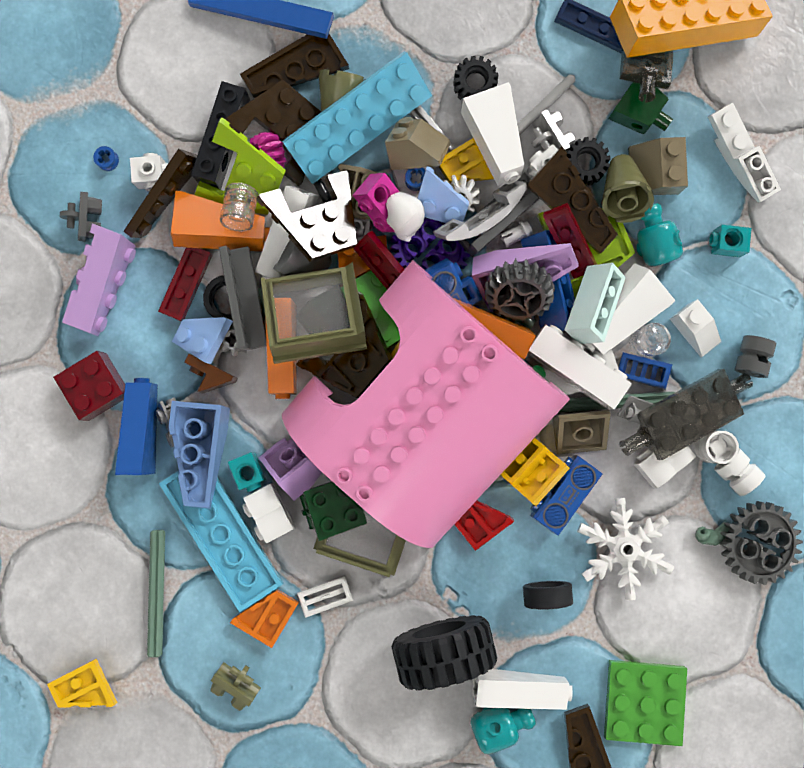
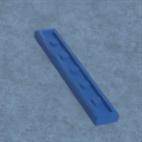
M188 0L189 6L325 39L328 37L334 19L333 12L282 0Z

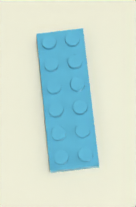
M404 51L282 142L313 184L432 97V94L408 53Z
M179 471L159 483L239 613L284 584L218 477L210 509L183 505L178 478Z

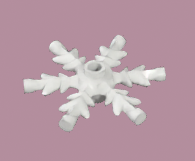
M615 498L617 512L611 511L610 514L617 522V524H612L619 530L617 536L610 537L607 528L603 533L597 523H594V529L583 523L579 525L577 532L590 537L586 541L587 544L600 542L598 548L604 545L610 548L608 556L599 554L601 559L589 560L588 563L593 567L583 572L582 576L589 582L599 574V578L602 580L607 568L612 572L613 563L619 562L623 568L617 575L623 576L618 584V588L625 586V599L635 600L634 585L640 587L641 584L633 575L638 573L637 570L632 568L634 561L640 560L644 569L647 564L654 575L657 574V569L669 575L674 569V565L661 560L665 556L663 553L651 555L653 549L647 552L641 550V543L643 541L652 543L649 538L662 537L658 530L668 525L669 522L663 515L654 523H652L651 518H648L644 528L642 529L639 525L638 534L631 535L628 528L633 522H628L633 510L626 511L625 498ZM629 545L630 549L628 553L625 554L623 552L624 546Z

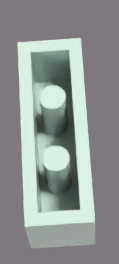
M613 263L592 265L586 268L565 327V331L581 344L605 341L626 278Z

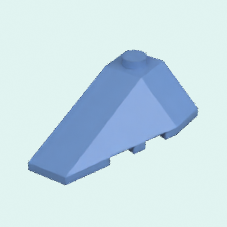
M172 401L169 431L173 438L175 448L173 452L174 457L177 459L178 478L184 506L211 508L227 436L230 408L181 401Z

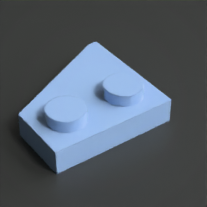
M225 317L183 319L172 342L203 362L211 364L233 321Z

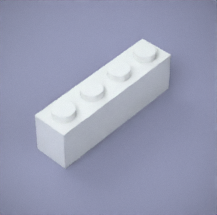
M547 325L543 326L536 335L527 355L607 410H614L632 384L626 380L627 375L618 369L611 370L605 366L606 361L598 355L593 354L591 356L583 351L585 347L576 340L572 339L570 342L562 336L564 333L559 328L550 325V327Z

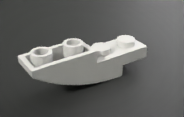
M730 103L709 115L708 119L718 137L714 141L732 172L748 193L759 203L780 191L781 188L761 147H754L734 104Z

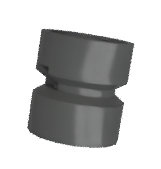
M743 336L740 347L743 355L738 356L735 371L747 376L768 378L771 368V362L768 360L773 358L777 343L764 337Z

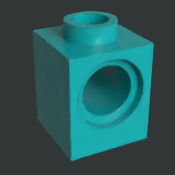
M720 225L711 232L709 237V246L712 247L711 254L742 257L750 252L752 228ZM725 236L732 239V246L725 242Z
M250 452L228 462L239 490L246 488L247 492L262 487L260 482L266 480V477L255 452ZM246 466H250L254 470V476L251 480H246L243 477L242 471Z

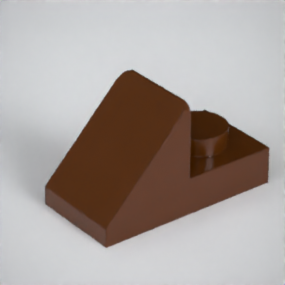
M188 354L184 363L191 366L189 371L201 377L206 373L197 391L203 394L236 383L238 379L191 354Z

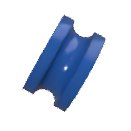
M101 146L94 152V162L102 170L112 171L118 166L119 157L110 147ZM104 154H107L110 159L107 163L102 158Z
M424 168L408 169L405 174L406 186L412 191H420L426 170ZM416 173V176L420 174L421 183L417 184V181H415V184L412 183L411 174Z

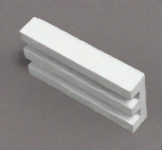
M346 576L297 593L305 618L353 601ZM342 583L343 587L308 600L304 598V596ZM345 592L346 597L308 610V605Z

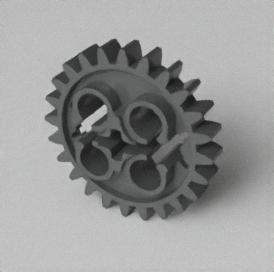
M756 501L755 504L746 503V509L738 507L739 515L730 514L733 522H724V525L729 528L728 532H721V535L726 537V541L720 542V545L727 548L721 555L729 557L725 564L733 567L732 573L753 584L758 582L766 585L767 581L776 583V576L784 579V570L793 571L790 563L799 562L794 555L802 553L801 550L796 548L798 544L803 543L802 540L796 539V536L802 531L793 528L798 522L790 519L792 514L783 511L784 507L774 505V503ZM758 521V528L755 530L754 526ZM742 528L747 529L746 533L759 538L760 541L785 550L780 554V558L775 556L776 552L763 547L762 544L736 535L741 533ZM779 533V539L776 541V535ZM747 543V550L743 553V547ZM768 555V560L764 564V559Z

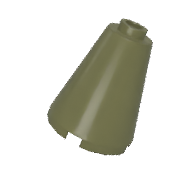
M320 70L321 112L362 83L364 77L338 70L334 75H329V70Z
M625 154L617 155L609 163L610 166L607 171L601 201L602 210L608 218L609 216L615 218L616 222H633L644 217V213L649 208L651 210L654 196L633 158Z

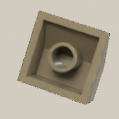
M412 117L400 119L385 141L391 170L440 166L450 146V139L423 119H413Z
M686 137L658 138L628 148V155L633 158L650 186L653 195H679L688 187Z

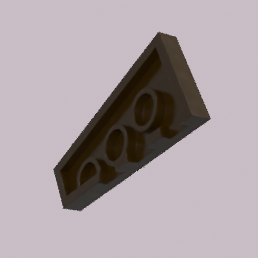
M306 34L240 73V76L253 98H255L281 80H284L292 87L318 79L320 70L327 69L329 70V75L337 73V70H348L349 64L330 34H328L327 39Z
M561 146L530 180L527 187L550 209L568 203L587 244L598 254H601L618 234L602 208L594 200L590 189L582 181L575 165H572L563 146Z
M588 703L565 711L564 720L569 768H612Z

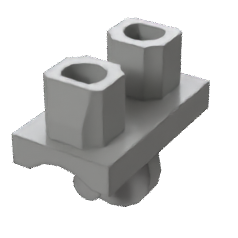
M544 110L532 123L535 128L533 132L537 137L532 142L534 148L542 145L543 149L547 150L553 144L557 149L563 146L564 150L567 151L570 145L576 141L572 132L567 131L562 134L558 128L563 124V118L559 111L549 113L548 110Z

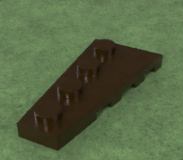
M178 148L124 229V233L131 238H142L150 232L154 222L175 198V191H180L192 177L191 173L197 154Z

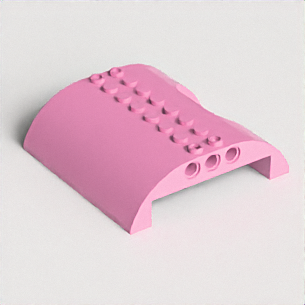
M412 260L379 299L383 308L396 323L400 334L399 349L391 362L355 402L345 405L333 402L329 398L333 392L314 376L282 413V420L288 433L306 457L368 514L387 529L410 543L420 547L433 548L562 409L570 398L551 381L548 383L431 280L433 277Z

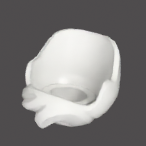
M398 192L392 194L386 202L388 210L387 223L395 231L399 239L410 242L411 237L415 235L416 231L423 224L425 216L422 202L416 197Z

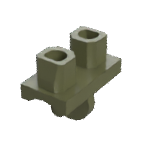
M223 662L211 679L213 684L210 691L217 696H223L225 691L233 696L231 700L232 706L241 711L246 705L248 707L251 705L261 687L253 682L254 679L246 675L250 669L247 665L241 671L235 666L230 667Z

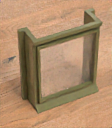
M353 262L341 268L270 279L261 278L269 347L274 364L367 349Z
M364 509L367 524L318 541V538L316 539L313 548L317 550L316 553L387 577L395 575L406 542L405 539L387 529Z

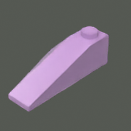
M286 438L278 441L259 457L278 485L293 501L300 497L303 491L308 490L314 485L322 473L306 457L292 438L288 441Z

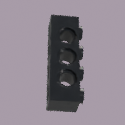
M221 81L191 173L197 183L202 181L221 190L233 151L212 142L220 119L227 118L250 102L246 88Z

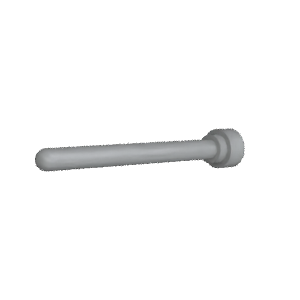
M568 75L517 124L519 135L540 116L542 111L548 109L574 84V75Z

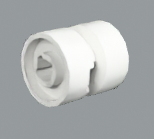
M707 431L697 437L695 452L697 457L706 463L727 464L737 457L739 443L736 437L727 431Z
M740 448L737 457L732 462L717 464L714 468L724 480H730V487L739 496L752 492L765 478V474L756 464H749L750 458Z

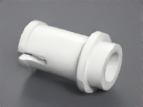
M520 221L518 226L500 233L506 248L521 241L523 238L533 235L528 221L524 223Z

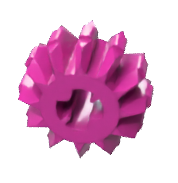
M262 132L250 138V144L258 150H263L284 168V163L286 162L285 150H283V142L279 141L277 134Z

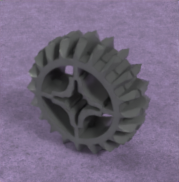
M515 258L513 264L505 261L503 267L496 266L494 272H490L485 283V299L488 302L489 309H493L495 315L501 314L503 319L509 317L512 322L516 319H521L524 323L526 318L534 320L535 315L542 316L544 310H549L550 303H553L555 287L551 274L547 273L545 266L538 268L537 262L530 265L527 259L523 263H518Z

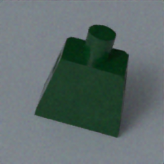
M641 72L636 76L608 118L641 134H645L652 124L665 131L673 120L672 117L661 111L669 100L668 97Z

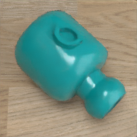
M659 203L653 204L651 210L649 208L644 213L645 216L641 220L644 221L645 228L640 229L637 234V252L650 267L677 260L683 254V244L679 236L680 230L677 229L673 221H663L661 216L663 209Z
M484 707L482 711L475 713L471 717L470 724L479 749L482 753L490 755L515 745L519 739L518 730L532 729L536 725V721L531 709L517 708L515 711L510 712L509 708Z

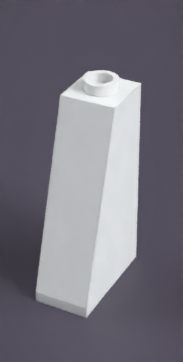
M508 82L463 98L461 114L497 186L517 181L521 177L524 167L511 86Z
M285 186L283 191L284 199L291 213L315 206L319 195L297 186ZM274 220L255 272L262 275L261 278L265 277V279L282 277L273 268L278 263L290 240L286 230L280 224H276Z
M633 264L624 275L626 278L605 341L582 344L585 349L590 352L596 350L604 355L675 302V299L650 269Z
M492 669L488 670L484 675H479L473 679L472 695L476 707L567 710V703L572 700V686L562 676Z

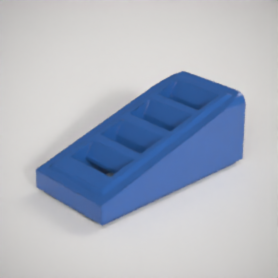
M623 352L618 369L627 375V380L666 390L673 364ZM628 360L633 361L630 374L625 373ZM638 363L643 364L640 377L635 376ZM648 365L653 366L650 379L645 378ZM658 368L663 369L660 382L655 381Z

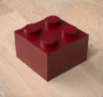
M98 350L53 377L76 417L81 421H90L124 400V381L107 353Z

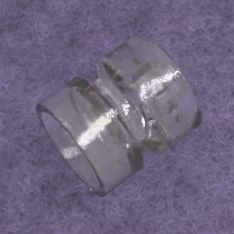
M243 183L228 185L225 189L220 223L233 231L244 232L251 230L255 218L254 210L257 206L256 198L258 197V192L253 187Z
M649 323L631 334L629 346L632 353L636 356L652 358L664 353L669 348L671 335L664 325Z

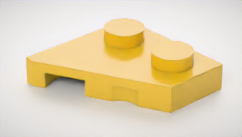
M474 138L446 154L441 165L438 166L449 183H452V175L456 176L457 181H460L462 175H466V182L471 179L474 181L494 179Z
M97 658L47 684L58 708L103 705L112 707L118 703Z

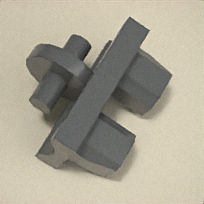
M80 191L79 212L75 211V203H68L67 210L60 211L59 217L67 220V228L74 229L75 221H79L78 241L85 242L86 238L94 237V234L90 233L92 223L101 227L99 222L87 221V213L101 215L102 200L88 197V192Z

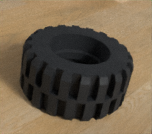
M475 615L448 618L410 629L408 632H403L394 638L391 646L400 683L409 690L415 689L416 691H422L423 689L433 690L440 687L445 688L453 684L464 683V681L475 679L479 675L487 673L488 670H492L498 658L489 622L484 617Z

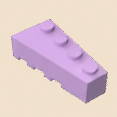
M92 223L90 233L94 234L92 244H86L83 254L86 255V263L84 267L78 269L76 283L79 286L77 290L71 292L62 323L99 336L100 332L107 325L106 317L109 309H112L116 303L117 290L126 279V268L135 257L136 245L121 234Z

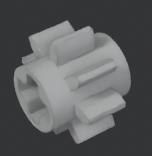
M233 325L232 330L227 332L222 342L225 345L222 351L226 353L231 349L232 356L237 357V351L245 353L247 351L239 349L237 342L234 345L230 343V340L236 337Z

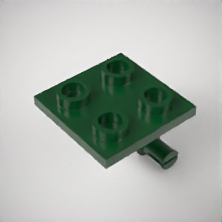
M332 481L305 490L300 496L303 510H301L302 515L306 516L309 529H315L318 541L367 524L363 508Z

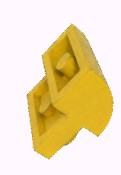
M534 438L500 475L533 505L537 506L570 468L549 451L546 446Z

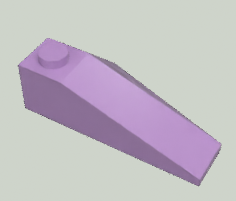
M571 243L503 249L473 257L472 277L489 309L488 302L485 299V283L490 272H494L496 266L503 267L505 261L513 264L516 258L518 263H523L525 259H527L530 265L537 262L538 268L545 266V270L551 274L553 282L579 265Z

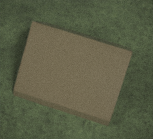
M610 410L554 416L553 427L557 455L607 450Z

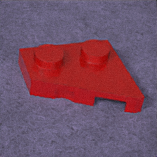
M476 500L454 525L476 551L511 525L514 519Z

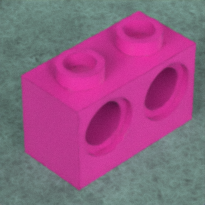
M386 173L370 174L353 194V197L358 202L359 208L372 219L373 225L377 230L381 232H395L387 223L388 210L386 202L392 194L399 191Z

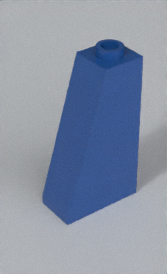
M134 378V383H125L115 475L156 474L158 384L150 383L149 378Z

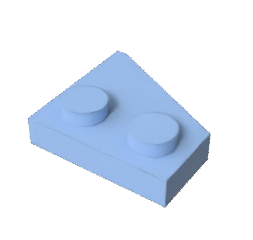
M427 166L417 198L423 204L424 217L447 223L452 219L463 222L469 201L461 194L456 193L447 181L443 182L434 174V170Z

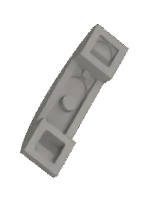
M515 181L511 184H504L493 192L496 200L494 203L466 222L456 219L450 220L433 232L434 235L447 241H457L477 236L502 221L518 204L527 189L526 182Z

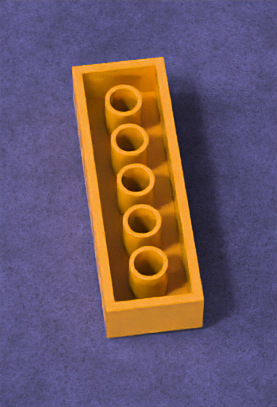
M618 0L610 15L627 58L758 37L773 17L765 0Z

